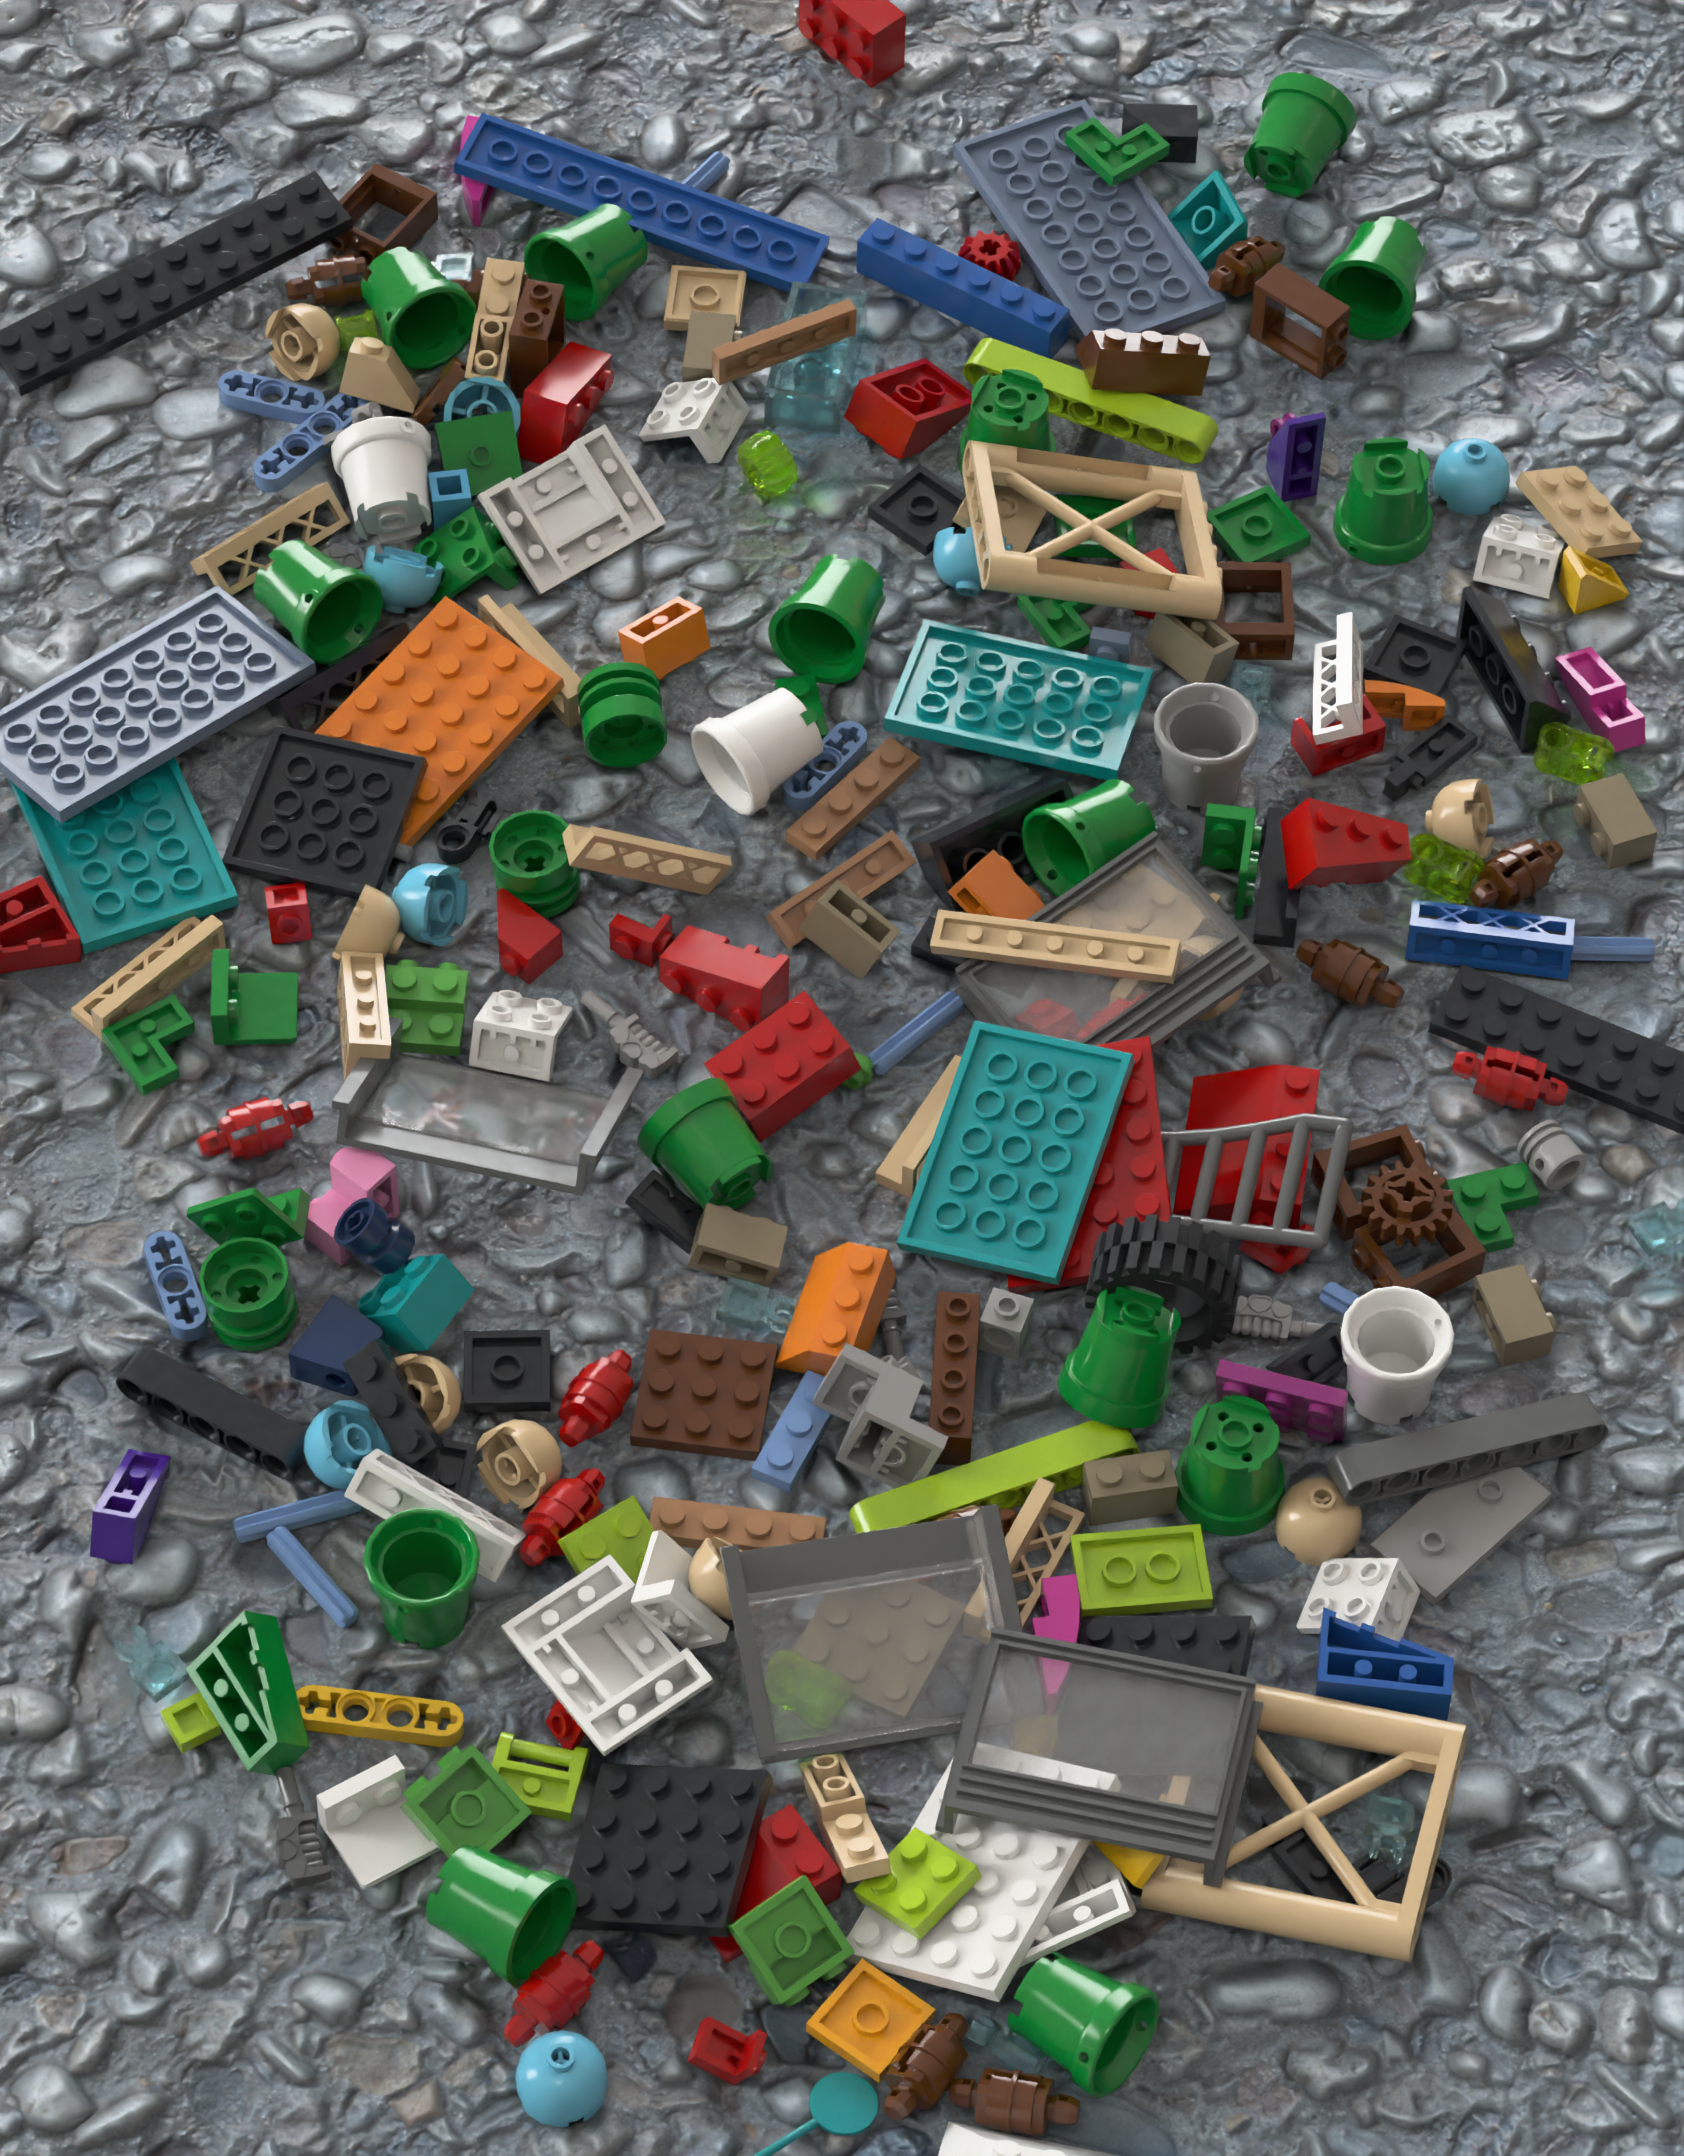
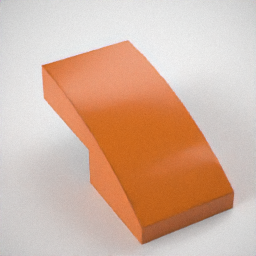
M1364 681L1363 694L1367 696L1381 718H1401L1402 731H1427L1444 717L1445 700L1434 694L1393 682Z

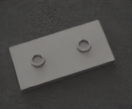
M1518 1466L1435 1486L1370 1544L1369 1552L1376 1558H1399L1420 1588V1595L1435 1606L1548 1504L1552 1493Z

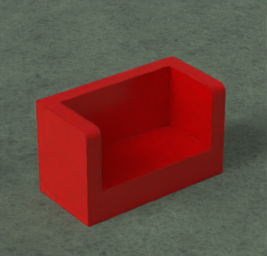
M1363 694V734L1316 745L1313 738V730L1310 731L1303 718L1299 717L1293 719L1290 743L1312 777L1382 752L1386 725L1367 696ZM1336 721L1334 723L1329 724L1327 727L1342 724V722Z

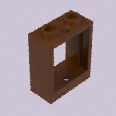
M375 163L339 200L340 204L352 218L353 225L375 202L407 216L406 219L384 242L354 227L325 243L337 251H342L346 254L353 253L354 258L364 257L367 266L385 251L396 247H406L409 250L438 220L437 192Z
M1277 263L1254 285L1249 336L1322 380L1332 370H1338L1347 357L1345 348L1350 331V306ZM1286 308L1321 328V338L1286 317Z
M531 279L526 280L509 331L511 391L516 398L522 399L524 390L566 346L564 285Z
M1217 562V567L1222 568V600L1219 614L1216 620L1212 621L1239 642L1233 660H1292L1295 630L1291 563ZM1224 592L1280 593L1281 623L1225 622Z
M1405 1124L1351 1141L1344 1172L1397 1155L1400 1156L1406 1168H1410L1413 1161H1418V1170L1423 1172L1429 1166L1425 1161L1426 1156L1421 1141L1418 1138H1413ZM1332 1147L1314 1152L1311 1179L1320 1196ZM1434 1170L1433 1178H1440L1438 1173ZM1343 1175L1333 1221L1343 1241L1353 1239L1354 1230L1368 1224L1369 1218L1361 1216L1362 1204H1358Z
M1454 1207L1452 1218L1447 1222L1446 1231L1444 1233L1436 1231L1435 1234L1436 1240L1450 1258L1406 1279L1401 1277L1380 1249V1246L1396 1239V1237L1390 1235L1382 1241L1380 1239L1381 1229L1369 1230L1367 1228L1368 1224L1354 1230L1353 1244L1350 1250L1351 1260L1359 1272H1365L1373 1283L1374 1289L1399 1286L1418 1290L1434 1298L1475 1278L1476 1275L1482 1274L1486 1249Z

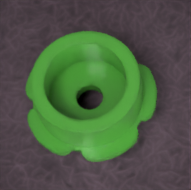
M854 1052L861 1070L844 1081L842 1085L858 1089L862 1085H868L872 1082L871 1077L873 1073L871 1071L873 1063L868 1057Z

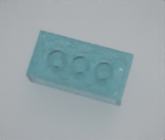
M793 281L782 323L850 298L857 308L856 335L771 366L765 389V424L840 434L867 324L868 292Z

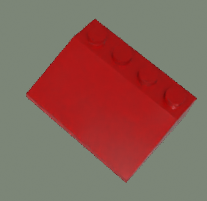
M1275 1064L1194 1077L1186 1130L1228 1127L1302 1113L1314 1114L1320 1069ZM1312 1131L1310 1132L1289 1225L1290 1229L1299 1228ZM1293 1132L1267 1137L1248 1224L1251 1216L1259 1210L1274 1219ZM1249 1140L1224 1143L1207 1219L1231 1221ZM1206 1145L1188 1146L1182 1149L1173 1214L1190 1216Z

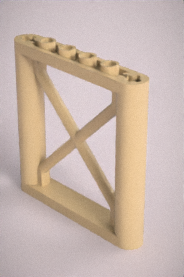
M973 440L967 442L963 457L962 474L983 590L1216 620L1222 600V568L1217 567V546L1212 545L1213 528L1212 524L1207 522L1208 505L1207 502L1202 500L1198 477L1195 471L1019 448ZM994 485L1011 487L1075 529L1027 553L1005 550ZM1045 490L1129 502L1090 520ZM1152 507L1174 509L1188 575L1172 573L1107 530ZM1088 539H1092L1140 571L1051 558Z
M1256 1684L1255 1701L1263 1702L1258 1730L1393 1756L1395 1758L1308 1804L1257 1734L1252 1758L1292 1813L1233 1844L1230 1847L1226 1869L1303 1828L1358 1905L1223 1878L1221 1888L1203 1885L1205 1863H1197L1165 1855L1142 1888L1141 1907L1410 1963L1415 1951L1465 1752L1468 1726ZM1409 1770H1416L1434 1774L1403 1900L1401 1904L1379 1900L1373 1895L1319 1819ZM1167 1776V1782L1171 1783L1168 1794L1162 1793L1159 1801L1191 1807L1200 1776Z

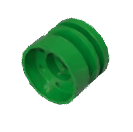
M616 662L597 667L582 678L577 687L578 705L580 708V718L582 719L585 751L592 760L605 766L617 768L631 767L648 762L662 752L667 743V728L664 711L662 710L659 679L653 670L642 664Z
M540 810L515 813L501 821L492 832L489 843L497 891L503 887L544 918L556 916L569 908L578 897L581 886L579 868L569 865L562 836L568 824L561 817L551 812Z
M250 1237L226 1241L211 1251L202 1263L199 1282L214 1334L223 1344L235 1350L250 1352L271 1348L284 1340L296 1325L299 1309L286 1258L282 1252L272 1243L261 1238Z

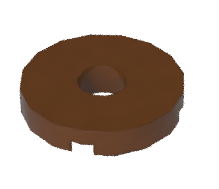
M456 357L453 358L428 387L415 407L411 418L417 419V422L424 427L427 426L436 417L433 409L437 410L444 403L446 404L449 394L462 381L466 364Z

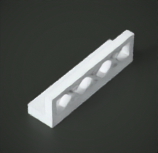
M1352 612L1337 615L1336 640L1314 645L1313 738L1316 745L1363 734V642ZM1337 654V658L1333 661L1325 658L1326 656ZM1336 674V681L1334 683L1327 682ZM1336 697V704L1333 706L1327 704ZM1335 719L1342 722L1340 725L1327 727Z
M378 1448L362 1459L344 1494L348 1499L385 1520L397 1512L417 1507L441 1509L460 1518L474 1533L480 1550L478 1573L494 1583L500 1579L513 1553L521 1547L527 1537L519 1529Z

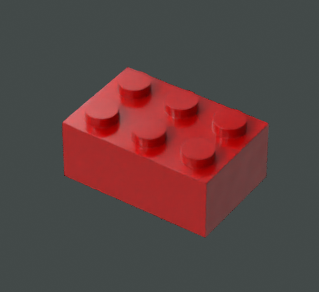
M799 0L798 26L803 36L814 41L825 50L829 57L839 61L850 70L853 76L860 78L871 88L904 68L906 14L889 0Z
M805 990L704 1063L711 1078H720L726 1082L738 1101L737 1111L760 1142L764 1141L861 1070L851 1046Z

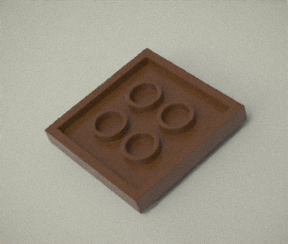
M650 1329L631 1428L630 1445L755 1461L761 1451L777 1359V1344Z

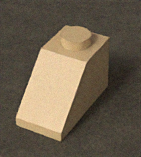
M372 337L354 338L348 353L339 392L413 413L421 391L393 347L384 345L382 341Z

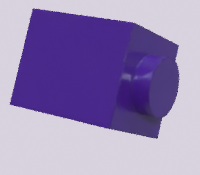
M1324 412L1287 419L1268 444L1266 471L1276 494L1283 502L1317 495L1326 423Z
M128 1449L93 1510L90 1557L101 1558L112 1564H133L145 1542L170 1466L171 1456Z

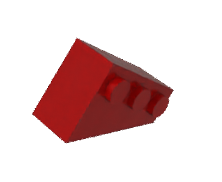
M570 341L524 390L517 443L520 458L541 465L566 451L577 440L602 396L612 386L614 380V371L610 370L612 354Z
M1309 797L1280 820L1289 890H1298L1306 885H1316L1317 888L1328 887L1331 883L1345 882V885L1384 882L1412 859L1408 827L1404 823Z
M42 875L0 893V974L81 962L80 937Z
M687 925L659 957L660 982L668 990L686 996L695 1001L703 1010L720 1015L730 1021L737 1029L744 1032L751 1030L789 1002V956L779 953L775 959L759 954L760 949L757 946L748 944L744 949L729 945L728 937Z

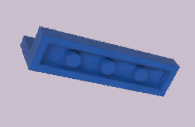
M1412 899L1405 959L1456 966L1464 964L1472 968L1568 980L1573 951L1575 919ZM1419 915L1435 916L1439 919L1421 918ZM1464 921H1475L1479 924H1468ZM1505 926H1514L1520 929H1508ZM1546 931L1565 933V936L1548 934Z

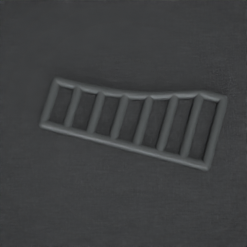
M1302 1113L1221 1128L1179 1131L1162 1130L1169 1194H1171L1181 1147L1206 1145L1190 1216L1172 1214V1216L1181 1217L1180 1224L1190 1226L1192 1221L1203 1224L1202 1232L1207 1234L1215 1230L1223 1238L1312 1249L1325 1248L1329 1241L1354 1124L1352 1120L1345 1117ZM1293 1132L1272 1226L1248 1224L1267 1137ZM1310 1132L1335 1133L1313 1231L1289 1229ZM1249 1140L1231 1221L1207 1219L1224 1143Z

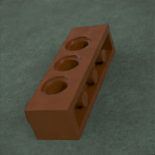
M941 1291L937 1293L929 1427L947 1436L948 1440L935 1464L961 1466L970 1463L980 1294Z

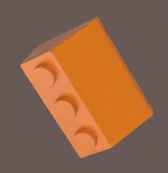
M847 1242L815 1256L777 1357L776 1368L803 1374L810 1370L826 1376L845 1343L869 1353L896 1279V1273L888 1250Z

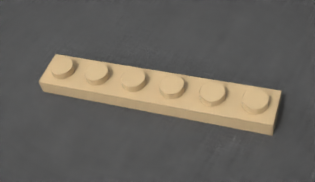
M939 909L930 942L931 952L934 954L1174 984L1182 949L1181 942L1178 939Z

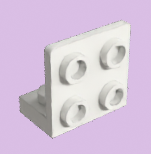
M714 378L674 382L663 390L660 400L652 413L647 417V422L639 436L643 442L689 436L708 464L719 463L750 409L732 381L720 386Z
M1503 514L1501 517L1495 516L1482 537L1473 580L1549 599L1558 561L1567 543L1550 524L1542 523L1534 526L1523 523V519L1515 515Z
M512 990L493 992L474 1019L468 1066L549 1082L553 1076L557 1038L572 1016V1007L562 1005L560 1001L552 998H541L539 1000L525 998L519 992Z
M662 1530L653 1531L631 1604L683 1649L688 1648L691 1650L725 1642L729 1626L716 1616L709 1607L699 1601L690 1590L687 1575L689 1564L693 1557Z
M1331 1558L1322 1562L1296 1627L1302 1634H1319L1323 1607L1335 1611L1336 1618L1359 1627L1363 1622L1375 1627V1633L1400 1642L1421 1590L1399 1558Z
M396 1755L316 1796L320 1825L360 1887L364 1890L441 1850L433 1840L428 1841L400 1808L408 1799L403 1794L406 1790L405 1768Z

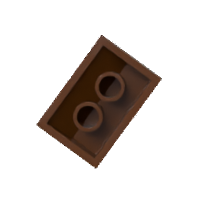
M1109 328L1105 331L1092 330L1077 344L1075 351L1088 383L1093 390L1202 396L1211 357L1203 338L1194 334L1182 333L1179 336L1162 335L1155 331L1129 333L1115 328Z

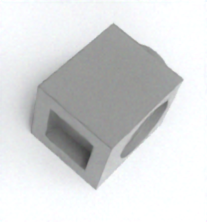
M993 1287L980 1318L978 1349L1019 1361L1032 1329L1034 1299Z

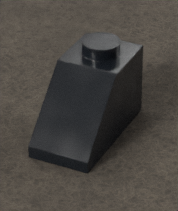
M1123 104L1122 135L1147 123L1170 144L1169 155L1158 162L1196 163L1198 141L1197 105Z

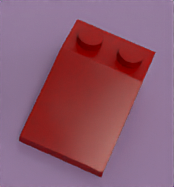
M923 358L860 379L843 418L853 424L857 432L870 437L881 445L888 455L901 460L923 452L970 413L972 392L929 360Z
M792 1804L761 1821L733 1922L802 1875H806L825 1906L840 1898L841 1870ZM731 1933L729 1937L706 1936L726 1964L744 1954Z

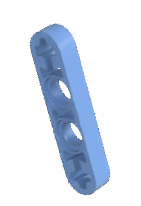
M339 393L257 458L253 466L256 486L265 492H277L284 489L331 451V448H326L323 445L322 438L325 435L319 434L315 430L324 425L333 427L335 429L333 432L348 428L352 425V410L369 403V401ZM294 447H304L308 450L302 456H293L288 453Z

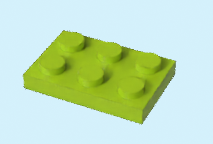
M1201 1524L1070 1535V1551L1074 1574L1077 1575L1081 1619H1083V1616H1122L1212 1608L1213 1595Z

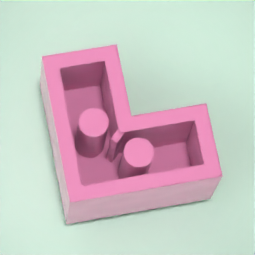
M350 1146L340 1149L334 1155L330 1163L332 1188L321 1198H315L310 1202L304 1235L306 1240L341 1266L353 1255L336 1242L334 1231L339 1218L352 1203L362 1198H369L388 1212L387 1218H396L400 1214L396 1165L378 1152Z

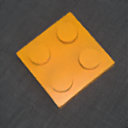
M862 1958L807 2021L806 2032L880 2083L889 2071V2066L897 2056L900 2046L907 2042L912 2033L922 2023L930 2024L933 2021L936 2009Z

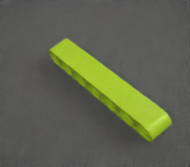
M983 338L980 340L963 368L964 377L973 386L983 376L989 373L990 377L1001 375L1004 369H1018L1031 373L1043 383L1042 388L1046 394L1048 392L1049 414L1186 463L1199 464L1202 462L1219 433L1217 423L1206 414L1147 393L1093 390L1083 370L996 339Z
M1091 1420L868 1497L855 1504L850 1509L848 1516L856 1533L932 1522L945 1516L951 1510H959L968 1505L987 1506L998 1504V1508L1012 1509L1025 1503L1039 1477L1055 1483V1494L1082 1484L1083 1462L1141 1454L1129 1428L1109 1426Z

